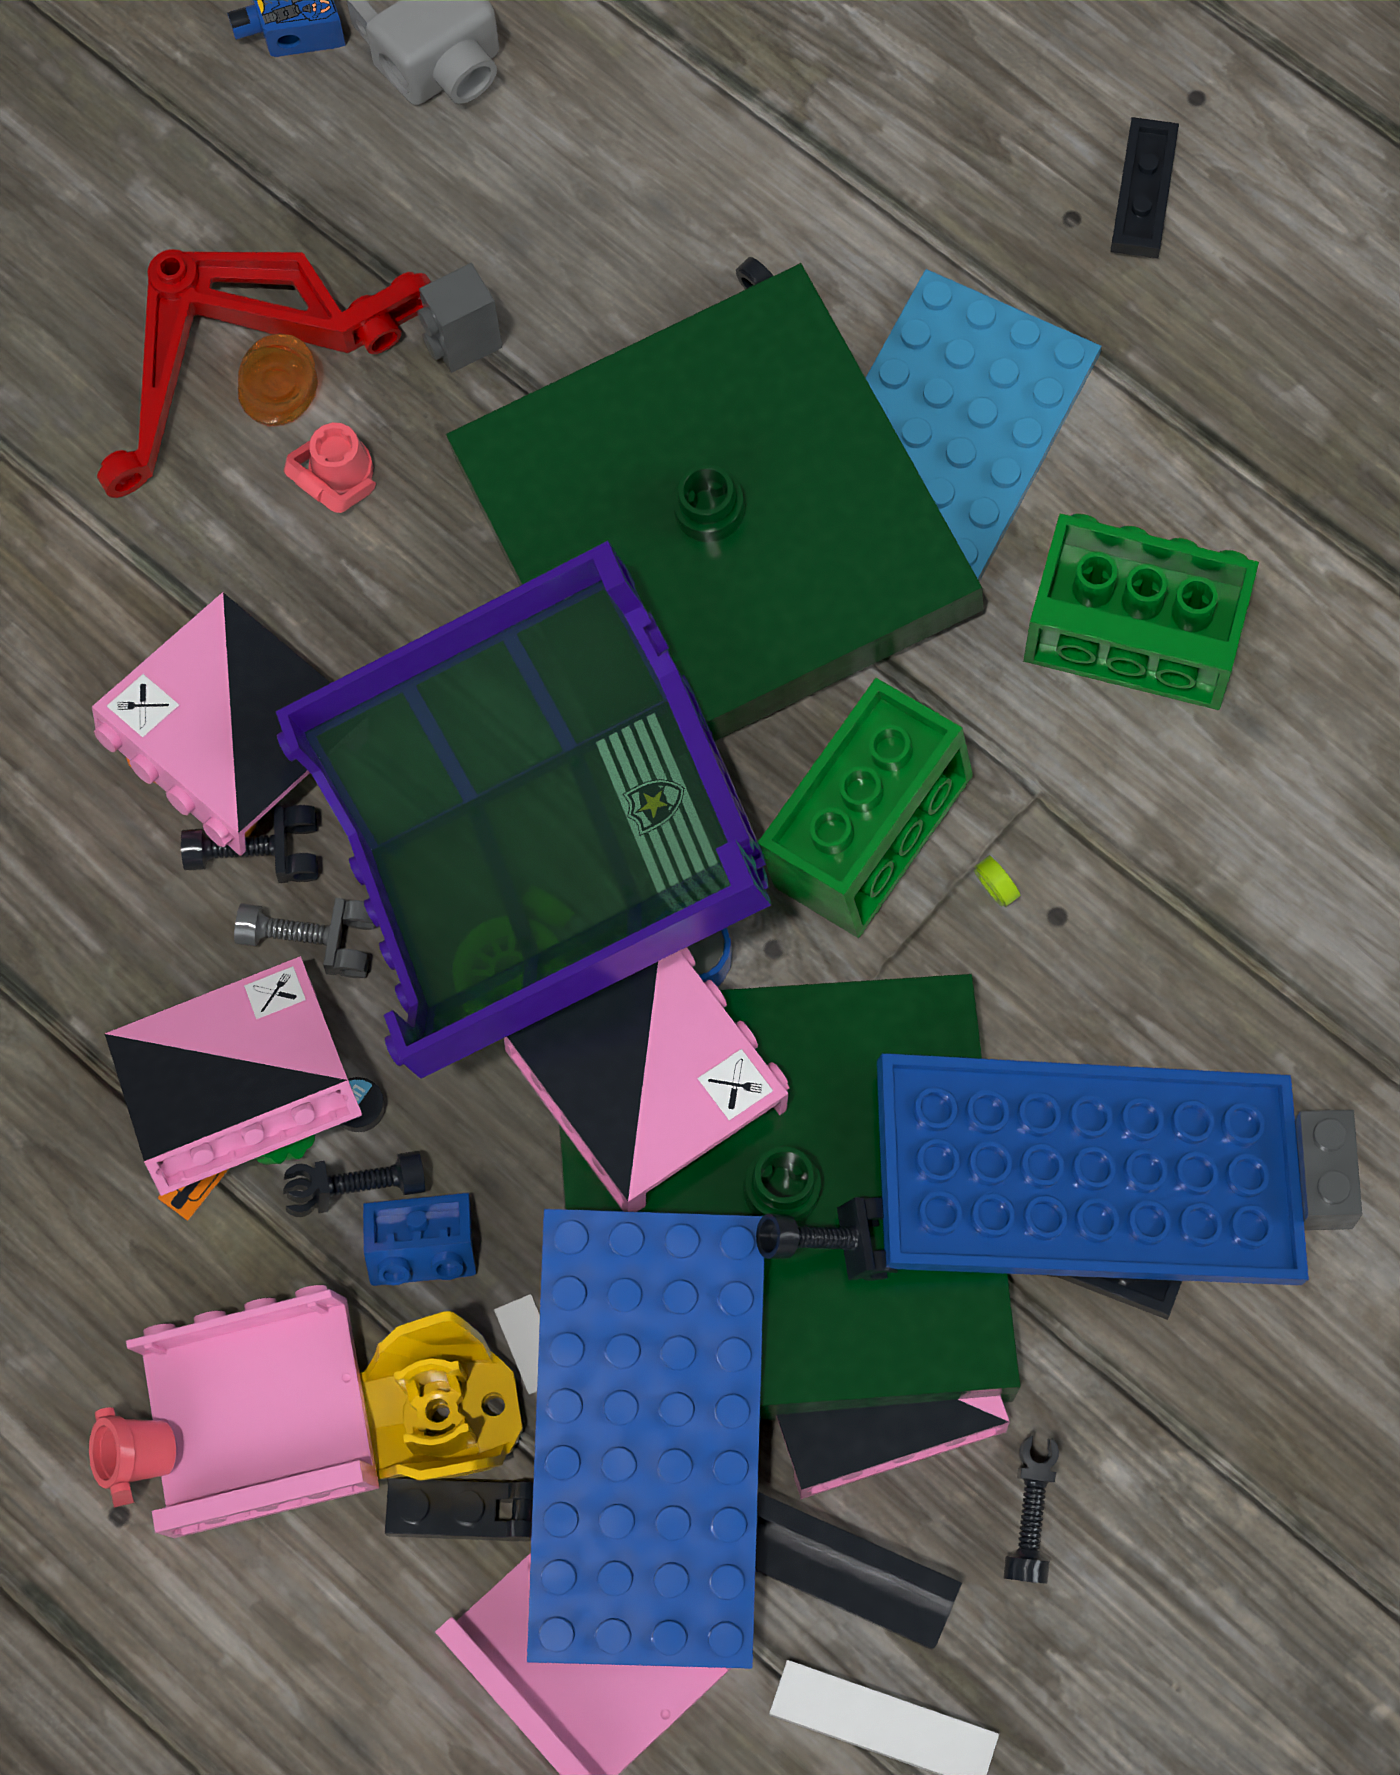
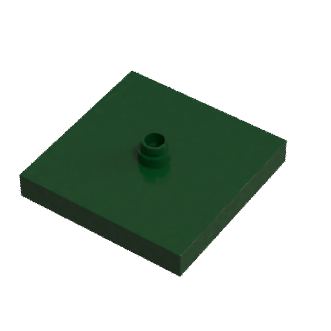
M802 263L446 434L455 460L520 586L609 541L635 582V589L647 612H651L669 645L667 650L681 676L685 675L692 688L714 741L983 611V588ZM605 589L538 622L594 732L663 697ZM671 713L658 719L675 761L688 755ZM648 724L645 727L660 763L664 767L667 765L651 725ZM636 730L633 732V735L648 771L651 773L654 769ZM624 736L620 740L636 779L641 778L640 772ZM610 743L608 748L625 786L629 784L614 746Z
M972 974L720 990L727 1004L724 1009L734 1023L742 1021L747 1025L757 1041L758 1047L755 1049L766 1065L771 1062L775 1063L786 1077L789 1086L787 1090L788 1101L786 1111L779 1115L774 1107L667 1178L646 1193V1206L638 1212L739 1216L788 1214L795 1219L797 1226L840 1227L837 1207L855 1197H864V1199L882 1198L877 1060L882 1053L982 1059ZM559 1125L564 1210L623 1212ZM878 1220L879 1226L869 1228L873 1252L884 1250L883 1220ZM797 1248L795 1254L788 1259L764 1258L760 1420L777 1419L776 1415L991 1396H1001L1003 1403L1013 1402L1020 1389V1378L1007 1274L898 1269V1273L887 1272L888 1278L883 1280L868 1281L862 1278L848 1280L843 1249Z

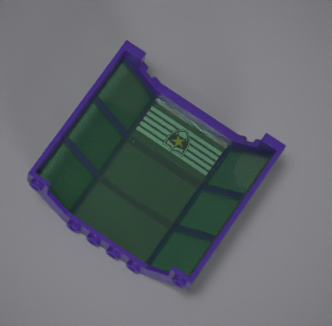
M609 541L276 711L282 728V732L277 734L282 751L289 761L292 762L297 759L312 774L348 836L354 856L349 858L350 867L358 882L362 886H366L369 898L364 900V906L373 924L377 928H381L385 940L379 943V947L388 966L397 972L400 983L395 985V992L400 1004L408 1013L407 1022L394 1010L384 1014L390 1035L385 1037V1044L396 1065L399 1067L405 1065L420 1079L771 906L770 897L765 889L769 888L768 878L762 867L766 865L765 857L694 692L685 675L681 676L667 650L669 645L651 612H647L635 589V582Z

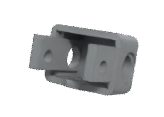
M347 0L351 24L369 44L374 66L410 103L415 105L422 104L443 90L454 103H468L480 96L492 84L497 74V66L492 58L498 54L499 40L495 12L488 0H399L379 14H377L367 0Z

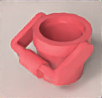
M332 422L321 426L314 432L310 441L287 455L284 467L286 476L316 501L321 502L333 512L342 513L370 495L376 486V483L372 480L374 467L369 450L359 440L351 427L343 423ZM309 459V469H306L301 464Z
M111 1407L99 1409L95 1412L96 1423L92 1428L89 1440V1459L93 1476L99 1486L105 1489L110 1488L114 1508L132 1504L134 1501L130 1487L131 1482L165 1476L173 1469L176 1459V1443L172 1428L164 1421L124 1419L116 1416L114 1408Z

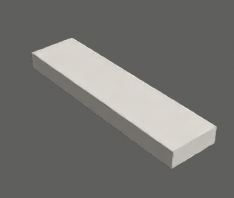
M789 1660L786 1662L769 1713L770 1716L938 1775H987L999 1736L996 1732Z

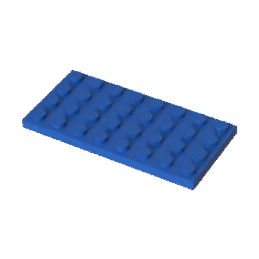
M883 1053L878 1058L877 1080L886 1267L906 1270L1302 1285L1309 1280L1291 1075Z
M544 1209L527 1642L528 1663L752 1669L764 1257L760 1254L757 1247L756 1231L758 1223L763 1216Z

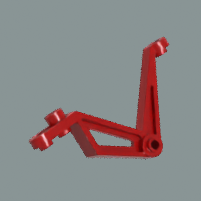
M169 249L158 253L150 261L147 271L148 291L138 449L129 452L118 450L109 454L102 461L97 479L106 494L111 498L126 496L139 489L153 476L195 315L213 318L344 353H350L364 345L368 353L379 354L390 349L398 342L401 337L399 325L418 316L417 310L423 308L419 288L431 283V280L425 273H403L395 278L389 287L374 295H364L357 298L350 304L348 309L341 312L303 252H185ZM214 282L293 285L308 309L305 311L214 290L211 287Z

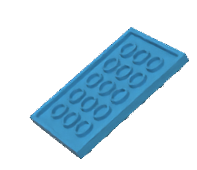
M925 269L868 372L866 380L980 582L1097 362L1101 352V345Z

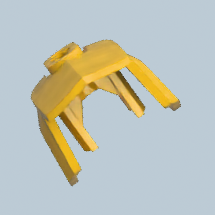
M440 1312L396 1327L382 1342L378 1343L376 1352L367 1369L360 1373L378 1479L408 1476L421 1481L459 1477L486 1471L503 1465L506 1455L512 1452L523 1431L514 1372L498 1356L490 1351L483 1336L454 1312ZM499 1398L503 1400L505 1408L500 1415L489 1416L482 1409L491 1399ZM437 1409H449V1415L444 1421H432L433 1414Z

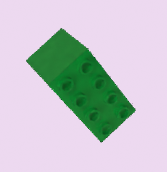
M1059 513L1029 623L1023 662L1220 710L1232 672L1259 562L1250 560L1244 554L1233 550L1217 552L1200 548L1193 541L1184 538L1168 540L1151 536L1145 530L1135 526H1122L1119 528L1099 523L1097 519L1086 514H1073L1070 516Z
M875 678L758 841L774 887L859 939L973 777L963 727L880 679Z

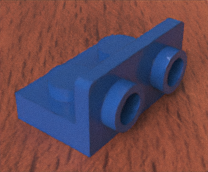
M469 1193L363 1203L364 1257L371 1285H400L409 1282L439 1279L452 1280L476 1274Z

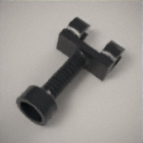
M294 805L287 808L275 806L274 834L270 835V837L268 835H265V837L255 836L254 838L253 836L249 838L245 836L246 852L241 857H244V855L246 857H249V855L251 857L254 855L264 856L265 854L266 856L270 854L275 856V873L279 883L317 880L318 861H316V855L311 853H295L288 856L287 833L310 834L317 831L315 807L310 805ZM203 829L181 831V856L184 870L206 869L207 862L213 859V857L215 859L218 857L223 858L224 856L225 858L229 856L233 858L234 855L239 857V854L230 846L221 847L205 835Z
M419 1151L397 1154L395 1164L391 1165L390 1168L385 1166V1169L383 1167H380V1169L375 1168L374 1170L369 1169V1171L366 1169L364 1172L360 1170L359 1172H349L348 1175L343 1173V1176L342 1174H338V1176L334 1174L331 1177V1175H327L325 1161L315 1162L314 1168L307 1164H295L289 1167L284 1174V1180H293L285 1185L283 1194H287V1198L293 1202H307L304 1205L286 1206V1212L294 1217L307 1216L314 1208L318 1209V1213L328 1212L329 1198L334 1196V1194L339 1195V1193L343 1195L344 1193L349 1194L350 1191L354 1193L355 1190L356 1192H360V1189L362 1191L367 1189L368 1191L371 1188L374 1190L376 1187L381 1189V1186L386 1188V1186L391 1187L392 1185L400 1188L403 1196L425 1192L424 1171ZM297 1176H304V1177L308 1178L309 1180H306V1179H303V1178H296V1179H293V1178H295V1177H297Z
M855 1197L837 1207L840 1227L797 1226L795 1219L788 1214H766L758 1223L756 1243L760 1254L764 1258L788 1259L795 1254L797 1248L843 1249L848 1280H858L860 1278L868 1281L883 1280L888 1278L887 1272L898 1273V1269L886 1267V1250L872 1251L869 1228L879 1226L878 1220H883L884 1218L882 1198L864 1199V1197Z
M1032 1435L1026 1438L1019 1448V1458L1024 1468H1018L1017 1478L1023 1479L1024 1485L1027 1486L1024 1487L1026 1492L1023 1493V1496L1026 1498H1023L1024 1504H1022V1507L1024 1509L1021 1511L1023 1513L1021 1515L1023 1520L1020 1521V1524H1022L1020 1530L1022 1531L1019 1532L1021 1537L1018 1539L1020 1541L1018 1543L1020 1548L1017 1549L1015 1554L1005 1557L1003 1578L1047 1584L1050 1561L1044 1560L1037 1549H1040L1038 1544L1041 1540L1038 1538L1041 1537L1040 1532H1042V1529L1040 1527L1042 1523L1040 1521H1043L1041 1516L1044 1513L1041 1510H1044L1042 1505L1045 1504V1501L1042 1499H1045L1044 1493H1046V1490L1043 1488H1046L1049 1482H1055L1056 1472L1050 1471V1468L1058 1460L1059 1448L1053 1438H1048L1047 1458L1043 1463H1036L1030 1457Z

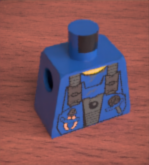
M252 0L253 5L227 12L236 40L262 32L269 54L274 57L346 46L340 18L333 0Z

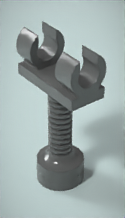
M335 898L331 924L326 925V927L323 924L320 926V924L315 925L314 923L310 925L308 922L305 924L304 922H294L293 920L284 921V919L279 920V918L275 920L274 918L269 919V917L264 915L262 906L241 903L235 921L234 941L235 944L257 946L260 939L268 936V938L273 937V939L278 937V939L283 938V940L288 938L289 941L293 939V941L298 940V942L303 941L304 943L308 941L310 944L312 942L319 945L324 944L326 952L323 966L326 974H339L349 978H365L369 960L366 959L367 954L353 949H341L345 925L361 930H372L375 925L365 909L364 901L359 900L345 901L343 898Z

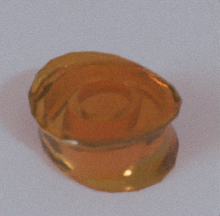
M274 334L259 339L246 352L238 371V400L245 413L253 420L269 427L288 424L297 420L308 409L315 398L318 386L317 371L315 370L313 355L303 341L293 335Z

